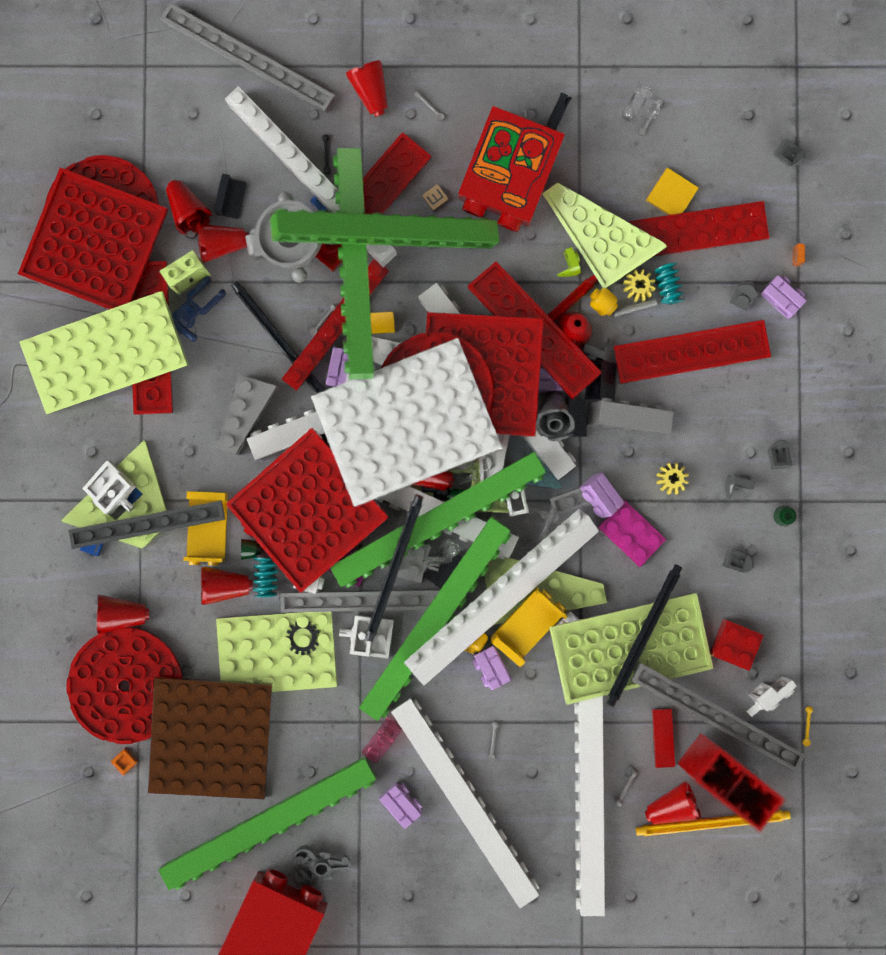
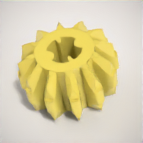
M644 269L640 271V274L637 270L633 271V275L628 273L626 276L628 280L623 281V284L628 286L623 291L630 292L627 296L628 299L632 295L635 296L634 302H637L639 297L644 302L646 297L650 298L652 296L650 291H655L656 287L652 286L655 283V279L649 280L648 278H650L651 273L645 276ZM642 283V287L637 289L636 285Z
M667 463V469L663 466L660 467L663 474H656L657 477L661 478L656 483H663L660 490L664 491L667 488L668 495L672 493V490L675 495L679 494V489L681 491L685 490L682 484H689L688 480H684V477H688L689 473L683 474L682 472L685 470V467L682 466L678 469V463H674L673 468L671 463ZM674 474V478L676 477L677 480L670 483L669 476Z

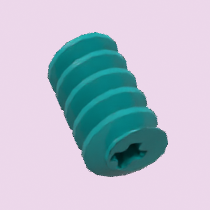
M677 262L662 265L654 271L655 274L659 275L656 277V281L661 282L657 287L658 289H663L659 292V296L665 297L661 299L662 304L671 305L685 301V299H679V296L684 294V292L678 291L682 284H676L681 277L674 275L679 272V269H673L678 264Z
M254 558V560L259 562V564L254 565V568L258 569L259 572L253 573V575L259 577V579L253 581L254 584L258 585V587L253 588V591L257 592L258 595L253 597L270 598L277 596V593L272 591L277 588V585L272 583L278 580L277 577L272 576V574L278 573V570L273 568V566H277L271 558Z

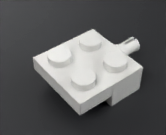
M107 460L82 488L93 499L92 502L105 514L112 515L121 505L128 512L135 508L127 499L136 485L110 460Z
M355 615L354 626L351 630L340 628L339 636L350 637V654L389 658L394 620L381 619L378 633L375 635L373 642L365 640L366 629L371 620L370 616Z
M781 676L771 686L762 682L748 694L755 704L747 710V713L753 717L759 710H774L779 706L780 700L784 697L788 698L794 693L793 689L797 685L791 679Z

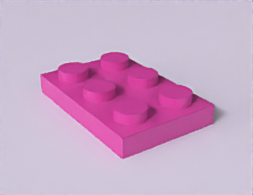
M623 500L624 504L612 516L607 517L597 528L638 567H641L666 539L631 505Z

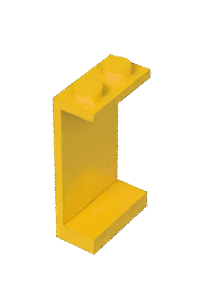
M187 491L186 499H189V507L222 501L225 520L188 527L187 557H184L183 561H189V565H200L201 562H208V566H220V562H225L228 511L226 503L228 502V493Z
M538 587L491 636L492 643L519 667L526 662L524 656L550 630L549 627L554 626L561 617L565 620L568 618L565 606L559 601L555 603L551 599L552 595L547 590L543 589L542 591Z

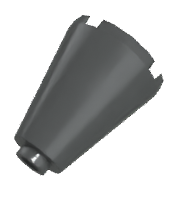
M551 391L546 395L538 413L536 430L540 436L543 435L550 441H560L570 436V433L575 428V420L563 394L558 391Z

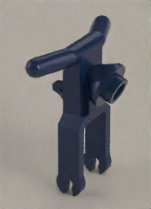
M206 276L187 294V300L171 315L176 329L193 342L197 340V335L191 332L189 328L194 326L195 318L198 315H206L226 295L224 289L220 290L203 308L192 300L211 282L209 276Z

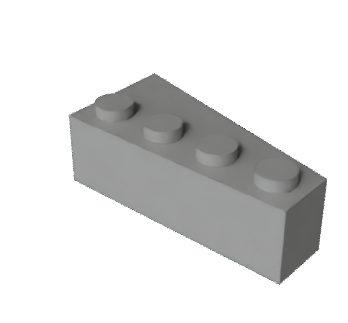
M239 375L217 449L236 455L241 453L247 443V438L250 437V433L261 420L260 418L279 390L276 385Z
M602 398L601 401L588 403L586 424L590 427L602 425V428L617 429L620 427V430L624 431L638 430L641 433L669 435L672 429L673 411H667V407L655 406L654 409L649 408V404L638 403L637 406H633L629 401L613 403V399Z

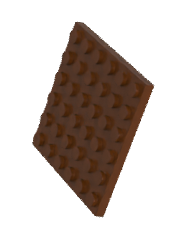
M155 677L148 793L265 800L272 684Z

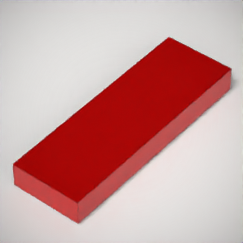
M652 709L655 767H675L672 709Z

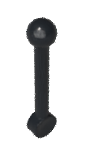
M327 134L322 136L325 150V167L323 170L325 174H330L331 168L329 167L328 141L330 137Z

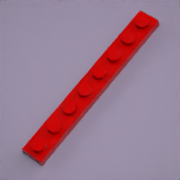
M375 259L368 266L369 297L389 272L387 268L382 267ZM344 298L282 377V381L294 390H299L342 334V323H346L345 316L341 314V304H345Z

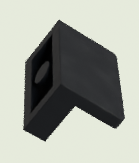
M222 173L214 212L220 216L239 219L247 183L232 179L230 175Z
M591 361L602 373L586 387V400L609 398L614 401L616 363Z
M568 397L566 402L575 420V428L568 437H586V398L572 399Z
M443 545L432 561L441 564L440 567H436L439 568V572L427 569L424 577L441 589L463 557L448 546Z

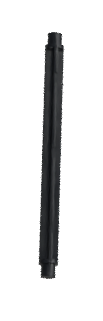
M238 281L233 283L231 287L235 294L293 364L299 356L248 294L245 287L241 286ZM311 373L306 382L316 394L326 391Z
M415 494L414 500L411 501V506L369 626L366 629V641L373 642L375 635L378 633L382 616L418 514L422 508L424 497Z
M675 564L673 569L670 570L608 694L609 698L606 704L614 707L616 702L619 701L681 576L680 573L683 569L681 566Z

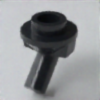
M422 486V492L433 493L436 499L443 500L447 497L449 488L443 491Z

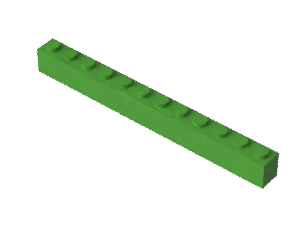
M337 148V155L333 156V167H337V174H334V185L338 186V192H335V203L339 204V210H336V212L344 211L346 214L364 213L361 148ZM341 244V248H338V259H342V266H339V277L343 278L344 285H340V296L344 297L345 303L341 304V314L345 316L346 323H342V333L346 335L347 342H343V352L348 357V361H344L345 373H348L349 380L373 379L374 366L367 247L364 244Z
M278 209L270 218L272 241L479 249H492L499 243L497 220H489V218L478 220L471 217L456 219L453 216L437 218L435 215L419 217V215L401 216V214L389 216L382 213L366 215L363 212L346 214L344 211L327 213L324 210L308 212L304 209L297 211Z
M535 452L417 517L404 556L408 554V549L413 547L416 550L425 545L424 540L428 538L434 540L440 537L442 530L447 528L450 531L459 526L458 521L472 519L476 516L474 512L480 509L483 512L493 507L492 502L506 500L510 497L508 493L514 490L517 493L527 488L526 483L530 481L536 483L543 479V474L546 471ZM403 526L335 563L330 569L340 587L346 585L349 588L357 583L356 579L363 576L365 579L372 575L374 568L380 566L382 569L390 565V560L395 552Z
M493 516L490 517L359 707L360 710L376 721L381 717L385 718L390 711L388 707L392 701L395 703L402 694L399 690L402 686L407 687L412 679L410 676L412 672L404 662L436 635L446 623L454 619L456 608H462L467 600L465 595L468 591L471 593L478 585L476 580L479 575L483 577L489 569V566H487L488 562L491 559L494 561L500 553V550H498L502 543L505 545L512 536L509 534L511 531L509 527Z
M364 756L163 864L158 871L168 890L173 888L178 890L186 885V881L190 879L195 881L202 877L203 872L216 870L223 861L231 862L238 857V853L242 851L247 853L255 848V844L268 842L272 839L271 836L277 832L281 835L288 831L289 826L295 823L297 826L305 822V817L311 814L313 816L323 812L322 808L328 805L330 807L337 805L341 802L340 799L345 796L347 798L352 797L358 793L357 790L364 787L366 789L375 784L374 780H376L377 775L367 756Z

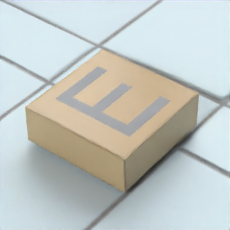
M437 184L422 195V198L433 212L448 201L447 196Z

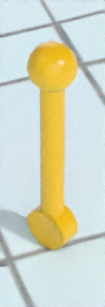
M807 706L805 709L807 719L805 738L802 740L804 746L811 744L809 740L810 719L813 712L811 706Z

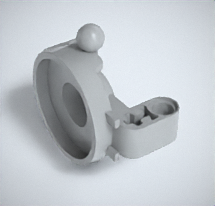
M282 192L278 196V202L269 206L261 214L256 229H251V234L245 237L248 255L254 260L267 259L278 267L293 270V280L301 283L307 278L304 267L308 266L310 261L317 255L322 243L300 242L293 248H286L281 242L272 241L270 218L276 210L288 209V211H297L304 209L308 212H313L303 203L293 201L291 193Z

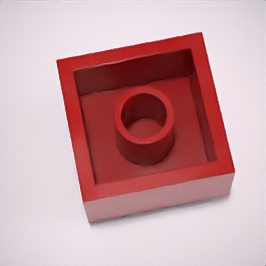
M723 619L711 647L710 655L750 671L764 635Z

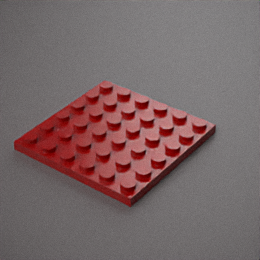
M60 167L19 268L18 275L109 310L132 302L168 209Z
M427 312V333L444 332L458 336L476 348L486 361L493 381V400L489 417L496 434L536 437L544 319Z
M314 428L308 430L226 503V506L300 593L306 590L389 518L375 499L354 507L332 449Z

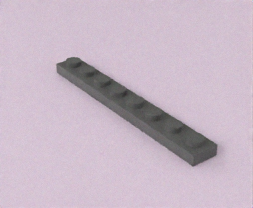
M215 501L70 529L68 532L71 548L76 549L225 520L222 501Z

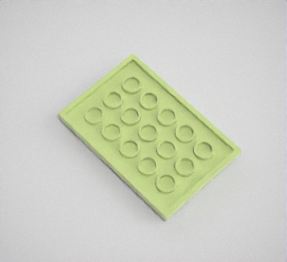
M292 612L216 619L221 681L272 684V692L337 687L332 612ZM295 622L301 627L293 636L294 643L299 647H307L312 641L310 631L304 629L309 622H311L310 627L316 626L314 631L319 630V633L316 634V636H319L316 639L319 645L314 644L316 649L314 651L309 649L310 654H307V651H304V655H301V651L295 654L296 649L290 650L292 647L291 640L285 636L290 635L286 632L287 630H292L290 628L291 625L296 627Z

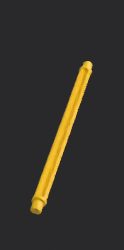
M778 810L768 823L783 822V820L791 819L790 812ZM734 815L643 825L642 827H635L636 836L644 835L646 837L750 824L740 816Z

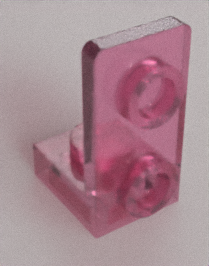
M387 717L361 753L374 763H377L396 740L402 730L401 726Z

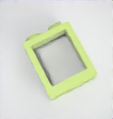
M193 250L160 270L169 287L178 295L200 283L206 276H211L202 260Z

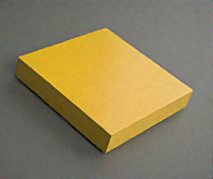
M666 168L646 201L667 215L683 213L699 187L671 169Z

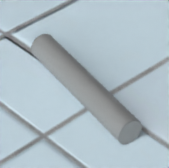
M654 298L616 309L612 314L615 318L657 306V301Z

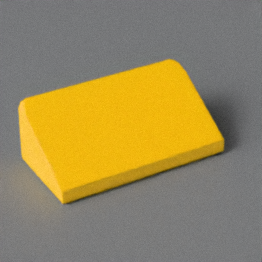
M394 312L370 313L372 334L395 333Z

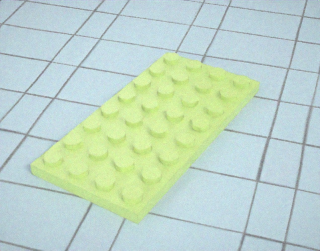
M163 291L19 342L46 414L189 365Z
M697 593L668 600L624 691L641 687L630 681L639 663L668 679L714 669ZM654 603L549 627L566 704L609 694Z

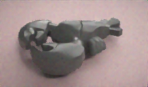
M308 845L300 846L293 853V866H296L298 859H301L299 864L303 865L310 857L311 859L306 865L312 874L300 868V872L303 874L300 875L297 868H295V882L299 887L303 885L312 887L317 883L319 877H322L323 882L331 880L333 878L332 872L343 869L344 872L349 871L351 867L350 858L345 855L341 860L331 858L330 853L320 852L317 855L313 847Z

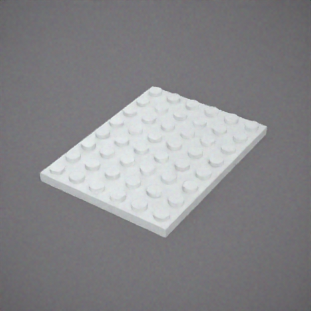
M458 338L374 371L373 379H353L311 396L354 507L502 449Z

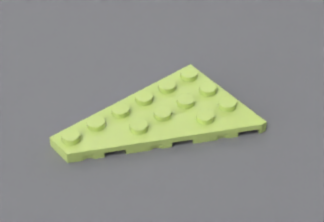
M556 183L543 193V196L603 288H608L668 247L666 243L561 183Z
M498 557L494 561L491 559L487 564L489 569L484 575L487 589L518 563L519 560L507 557L504 560ZM558 571L552 572L537 586L542 591L543 589L547 590L552 595L551 599L555 603L559 601L567 609L566 611L607 603L602 583ZM535 587L520 602H518L512 609H510L494 625L504 623L509 618V616L526 600V598L537 587Z

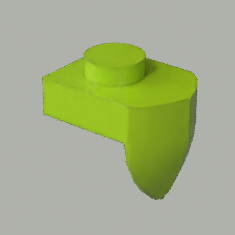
M573 247L565 249L563 254L569 269L558 273L557 276L571 277L581 274L578 252L574 251Z

